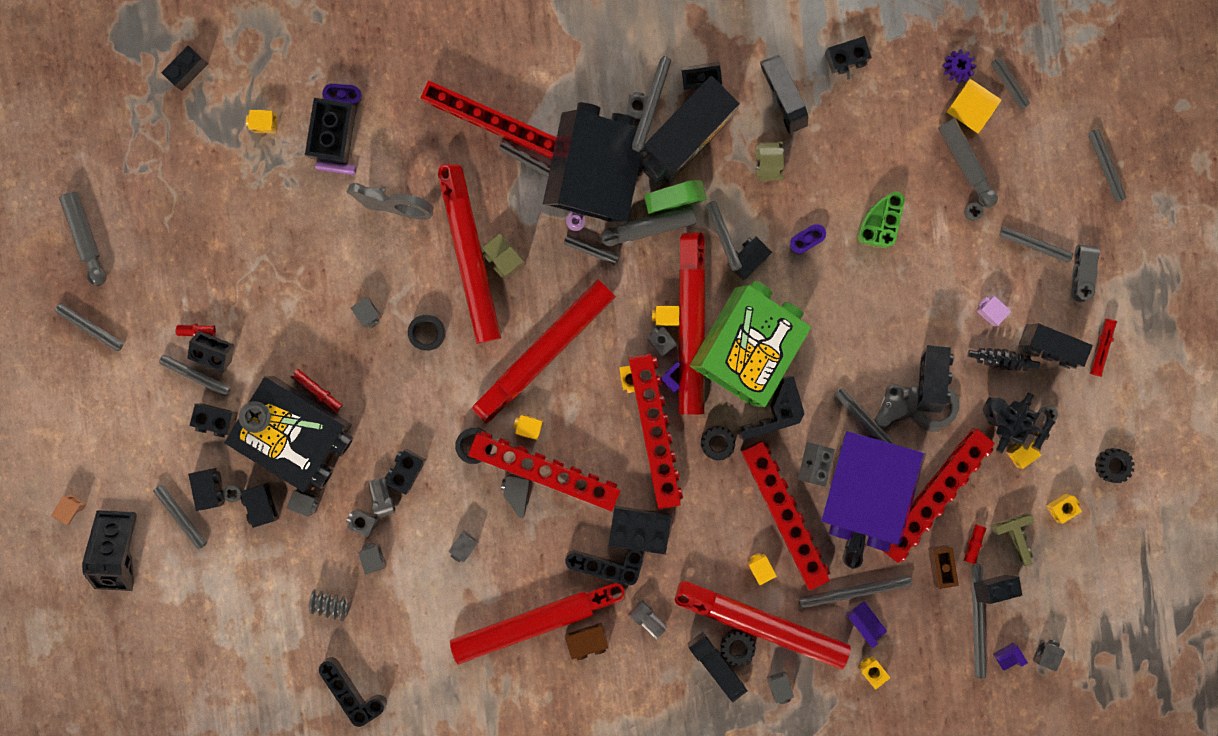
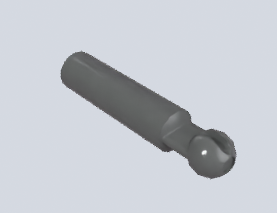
M954 118L938 127L969 185L973 186L979 196V203L986 208L994 206L998 201V195L986 180L988 176L956 119Z
M78 192L63 194L59 197L80 261L86 264L88 270L87 280L93 286H101L105 283L107 276L105 271L99 266L97 259L100 257L79 194Z
M691 205L631 221L614 228H606L602 232L601 238L606 246H614L629 240L634 241L696 224V218Z

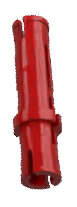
M1105 319L1102 333L1098 336L1100 340L1091 368V375L1102 377L1111 342H1114L1113 335L1118 321Z
M300 369L293 373L294 375L291 376V379L295 380L317 398L318 403L324 404L334 414L339 412L343 404L331 396V392L325 391Z

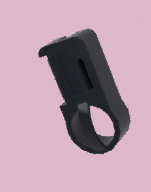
M854 531L851 540H848V548L845 547L843 554L844 564L852 569L862 565L866 536ZM850 552H853L852 563L848 565L846 557ZM857 553H858V555H859V561H858V563L856 564V557H857Z

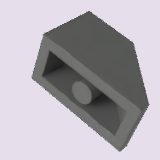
M507 475L506 479L502 480L501 490L504 491L503 496L518 517L523 518L530 480L524 477Z

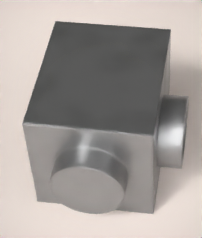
M657 326L649 332L650 337L648 340L661 357L677 345L664 327L659 329Z

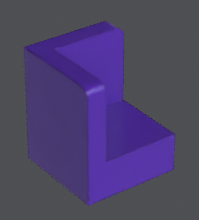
M1014 643L993 654L1004 671L1015 664L1021 667L1028 664L1020 648Z

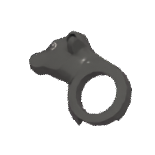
M352 183L346 191L365 208L390 212L418 220L431 219L434 207L428 201L409 194L397 193L387 196L385 194V186L372 188Z
M890 384L886 388L880 410L874 421L881 429H887L894 422L911 417L924 430L939 432L941 427L949 425L957 416L960 405L957 394L948 387V391L951 392L950 411L943 420L932 421L926 417L923 411H917L919 386L903 387L897 384Z

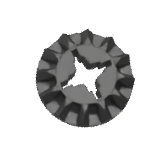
M252 401L241 408L239 422L246 431L258 433L265 430L271 423V413L262 402ZM252 412L255 414L261 412L258 417L259 422L256 420L249 422L253 417Z

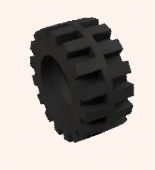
M714 426L708 428L703 433L701 448L708 458L716 461L725 460L734 452L736 446L735 437L727 428ZM715 435H721L726 440V446L721 451H714L710 446V441Z
M1111 448L1101 452L1100 457L1097 456L1096 460H1098V463H1095V466H1098L1096 472L1099 473V477L1103 478V480L1111 483H1122V481L1126 482L1128 480L1127 477L1131 478L1132 474L1130 473L1134 472L1132 466L1135 463L1131 461L1133 458L1129 456L1128 452ZM1113 458H1118L1121 462V469L1118 473L1113 474L1109 470V463Z
M739 629L727 632L720 643L721 653L731 665H746L755 655L756 647L752 637ZM735 640H741L746 645V649L741 655H734L730 651V645Z

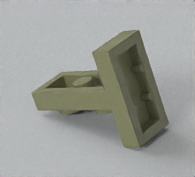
M1025 513L990 525L993 533L998 535L1009 531L1020 564L1024 566L1033 564L1031 560L1033 558L1032 551L1025 542L1027 539L1026 534L1020 528L1034 523L1033 515Z

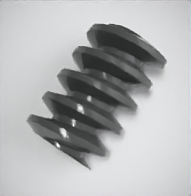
M313 589L309 600V612L314 614L317 610L318 616L324 613L325 617L328 618L332 614L334 620L339 616L340 621H344L350 611L352 598H350L348 603L345 600V596L338 601L337 594L331 599L329 592L326 597H323V591H320L317 596L316 590Z

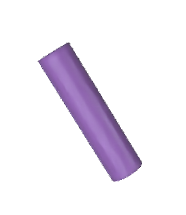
M321 160L316 162V170L355 175L356 166Z

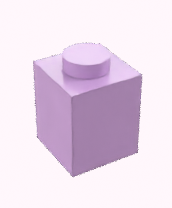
M995 296L983 298L978 304L980 307L976 310L992 326H999L1011 313Z

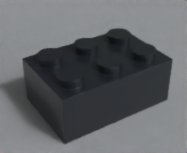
M314 98L305 156L310 159L348 165L356 115V107L353 104Z
M1040 323L1027 324L1018 345L1023 347V351L1032 355L1035 353L1039 354L1042 359L1052 362V360L1059 362V366L1067 369L1085 367L1093 347L1092 344Z
M927 345L922 352L917 411L941 413L946 408L947 403H950L951 392L948 391V384L952 382V373H949L950 365L952 366L954 355L950 354L951 347Z
M614 506L608 546L666 555L672 516L667 513Z

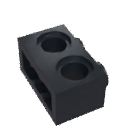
M865 36L829 47L825 51L831 73L838 72V75L848 72L849 68L855 66L856 69L865 67L872 58ZM854 50H859L862 53V57L857 58L854 55ZM841 56L844 59V63H837L835 57Z
M198 331L189 341L187 359L224 372L232 362L234 344Z
M195 403L189 426L195 427L197 432L206 433L207 431H212L214 436L225 438V435H229L235 425L237 412L203 403ZM203 413L207 416L205 424L200 419ZM221 418L226 421L224 428H221L219 425Z
M408 449L403 450V452L399 451L394 460L397 462L394 469L390 468L385 477L388 479L386 485L405 495L411 490L426 462V459ZM406 457H410L414 462L411 468L407 467L404 463ZM397 474H401L404 477L403 484L396 482L395 477Z

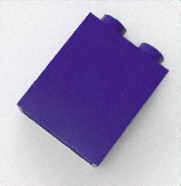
M846 431L821 522L831 524L828 534L846 540H851L853 531L868 535L867 546L889 552L891 543L900 544L903 539L926 453Z

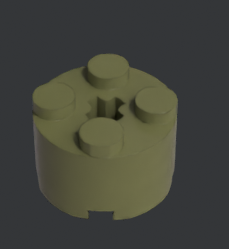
M783 142L759 143V146H755L756 160H760V165H756V179H760V182L784 181V175H781L784 170Z

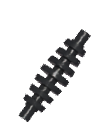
M979 348L978 351L969 350L967 355L970 358H976L977 363L982 364L984 361V364L987 366L992 365L993 368H998L999 366L1000 370L1007 368V370L1015 369V371H1020L1022 368L1023 371H1028L1030 368H1040L1039 361H1033L1030 356L1025 355L1024 357L1021 353L1016 355L1015 351L1009 352L1008 349L1001 351V349L996 348L993 352V348H987L985 352V348Z

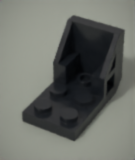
M794 376L784 377L778 384L769 405L773 419L760 420V424L755 426L752 423L741 426L742 430L737 431L740 439L745 440L800 424L805 413Z
M96 511L82 562L83 575L94 589L133 590V561L128 549L137 517L135 512Z

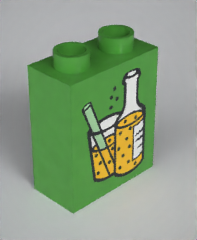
M753 281L750 286L735 287L689 366L747 404L756 407H766L811 326L801 320L804 315L801 309L788 302H784L782 306L778 305L770 299L773 294L771 289L759 282Z

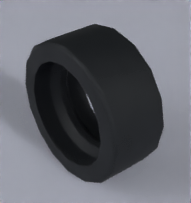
M423 314L411 321L408 327V338L415 348L431 351L437 349L443 343L445 328L438 318ZM425 321L433 323L438 330L436 340L430 344L419 342L415 335L417 326Z
M469 428L458 435L455 442V450L462 461L468 464L482 462L468 456L464 452L463 442L467 436L476 434V432L481 434V431L486 432L485 430ZM489 444L485 449L488 454H491L492 444Z

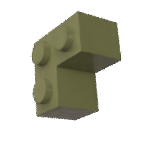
M500 233L482 247L485 251L483 253L484 257L489 263L492 261L495 263L493 268L501 277L505 276L509 279L525 265L523 260Z

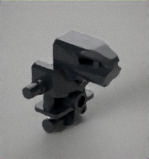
M1028 392L1021 403L1014 401L1011 405H1008L1000 397H988L983 407V412L988 422L998 427L996 433L1000 441L996 448L997 452L1003 454L1009 444L1014 445L1015 443L1021 444L1024 449L1028 450L1035 436L1037 439L1031 447L1040 451L1044 441L1050 437L1049 432L1056 422L1046 418L1043 428H1040L1045 420V416L1040 410L1034 412L1029 409L1034 398L1033 394Z

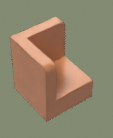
M71 494L62 496L51 516L63 524L69 525L75 514L83 511L86 503Z

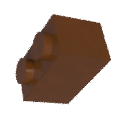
M949 545L929 547L934 586L939 589L959 586L953 548Z
M602 622L565 634L571 659H577V661L587 658L588 654H602L609 648Z

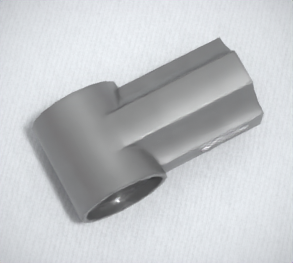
M385 477L369 481L373 497L372 507L376 518L396 513L393 498L390 497Z
M641 600L628 615L657 639L665 632L667 625Z

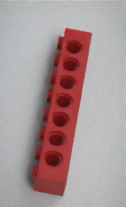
M427 81L420 97L424 103L552 159L556 142L555 136L432 81Z
M651 353L628 357L658 510L680 506V499H683L682 489L677 487L676 481L680 480L678 469L674 470L673 467L676 457L675 452L670 451L669 446L673 442L671 432L666 430V425H669L667 413L663 414L662 406H665L664 395H660L658 389L662 385L660 376H656L655 369L658 368L657 359L652 357ZM643 370L651 372V376L648 379L640 377ZM647 389H652L655 393L653 397L646 398L644 392ZM650 408L658 409V414L654 417L649 416L647 413ZM654 427L662 429L659 435H653L651 430ZM659 445L665 447V451L661 454L655 452V448ZM667 464L669 468L666 472H660L658 470L659 466ZM665 483L672 484L670 490H663L662 486Z
M972 428L914 499L903 535L905 538L904 544L898 546L891 543L889 552H883L895 562H903L908 557V551L911 547H915L920 542V536L924 531L927 532L933 526L932 521L936 516H941L945 511L944 506L955 499L957 490L968 483L970 474L980 468L982 459L992 453V447L995 443L978 429ZM972 447H975L977 453L975 456L971 457L969 453L970 449ZM960 462H963L965 468L959 472L957 466ZM948 477H952L953 483L947 487L945 481ZM936 492H940L941 498L935 502L933 495ZM924 507L929 509V513L926 516L921 515V510ZM911 522L917 523V528L914 531L909 530Z
M481 431V434L476 432L468 456L603 509L613 511L621 491L617 487L618 484L609 480L606 483L599 480V476L591 473L588 476L581 473V469L573 466L570 469L566 468L563 462L555 459L551 462L546 460L545 455L538 452L533 455L528 453L529 449L518 445L515 448L510 446V442L500 438L497 441L492 439V435L487 432ZM489 444L497 447L494 454L486 452L485 449ZM511 451L515 454L512 461L504 459L506 452ZM526 458L532 460V466L529 468L522 466V461ZM545 465L549 466L550 472L547 475H542L540 468ZM560 473H567L568 479L565 482L558 481ZM580 479L586 482L585 487L582 489L576 488V482ZM596 487H603L601 495H594L593 491Z
M759 441L740 450L808 590L810 591L829 582L828 575L831 573L827 565L822 564L820 560L822 554L819 548H814L811 542L814 538L810 530H806L803 525L805 519L802 513H797L794 507L797 503L793 495L789 496L786 490L789 487L785 478H780L778 474L780 468L776 460L772 461L770 457L772 451L769 445ZM761 457H764L766 459V465L762 468H759L757 466V460ZM768 475H773L775 478L774 483L771 485L765 483V478ZM777 492H782L783 499L780 502L774 501V495ZM786 509L791 510V517L783 519V511ZM793 527H799L800 529L797 536H791L790 534ZM802 544L808 545L806 553H799V547ZM810 562H816L814 570L810 571L807 569V565Z

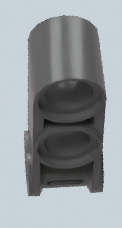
M1077 245L1071 290V296L1076 301L1089 300L1095 294L1098 274L1097 266L1100 256L1099 247Z

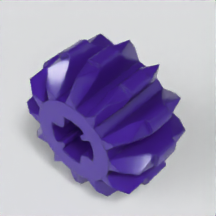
M960 49L958 52L952 51L950 56L945 57L947 63H944L942 67L947 69L944 75H951L949 81L955 78L956 83H960L961 80L966 82L969 76L972 77L974 75L973 69L977 65L971 63L975 60V57L969 58V51L964 54L963 50ZM957 64H958V65L961 64V65H962V68L960 67V68L958 69L956 65H957Z

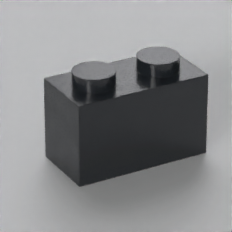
M187 45L161 73L175 87L183 91L208 63L193 48Z
M719 62L681 67L684 90L699 88L710 76L722 85Z
M757 236L753 239L749 237L742 244L744 248L739 253L736 251L742 267L734 272L742 280H745L772 253Z
M217 468L188 474L196 511L224 505V491L220 487L221 475Z
M268 483L241 491V503L243 506H246V518L248 523L252 525V528L279 519Z
M1002 575L974 582L977 602L993 604L1023 596L1020 577Z

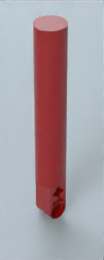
M442 164L439 166L437 174L476 344L502 339L464 172L459 164Z
M702 232L682 233L680 237L679 414L700 415L705 414V376L689 365L705 340V238Z
M597 279L496 380V383L473 405L472 410L484 423L490 422L616 296Z
M682 581L678 584L674 600L680 607L842 670L847 664L851 652V645L696 584Z
M614 583L589 593L582 591L451 639L450 648L457 665L580 621L593 616L596 610L623 601L626 591L622 585ZM614 588L621 589L622 594L620 597H612L611 593ZM596 595L604 597V599H601V604L594 602Z

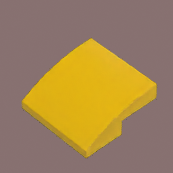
M969 78L946 112L979 133L1001 102V99Z

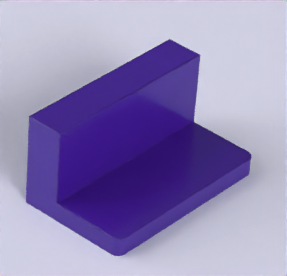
M675 362L660 377L661 381L672 392H675L680 387L669 376L680 365L678 362Z
M865 601L846 614L871 648L878 645L876 640L887 632Z

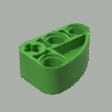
M700 180L683 182L644 195L648 214L668 211L707 200L703 182Z
M893 192L873 205L866 213L857 232V239L860 243L878 248H887L895 243L905 203V198L901 193ZM891 197H895L898 200L897 206H893L890 203ZM887 216L893 217V225H889L886 222ZM864 230H868L871 233L870 240L863 237ZM885 235H887L886 237L887 239H889V241L886 243L885 240L882 239V237Z

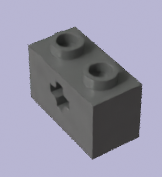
M807 442L798 480L826 487L835 449Z

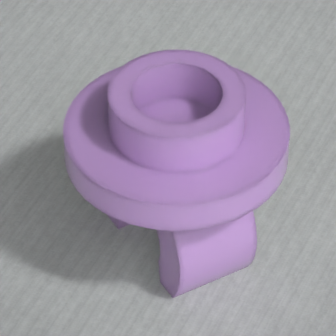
M574 212L570 213L566 219L567 226L573 231L581 230L585 226L584 215Z

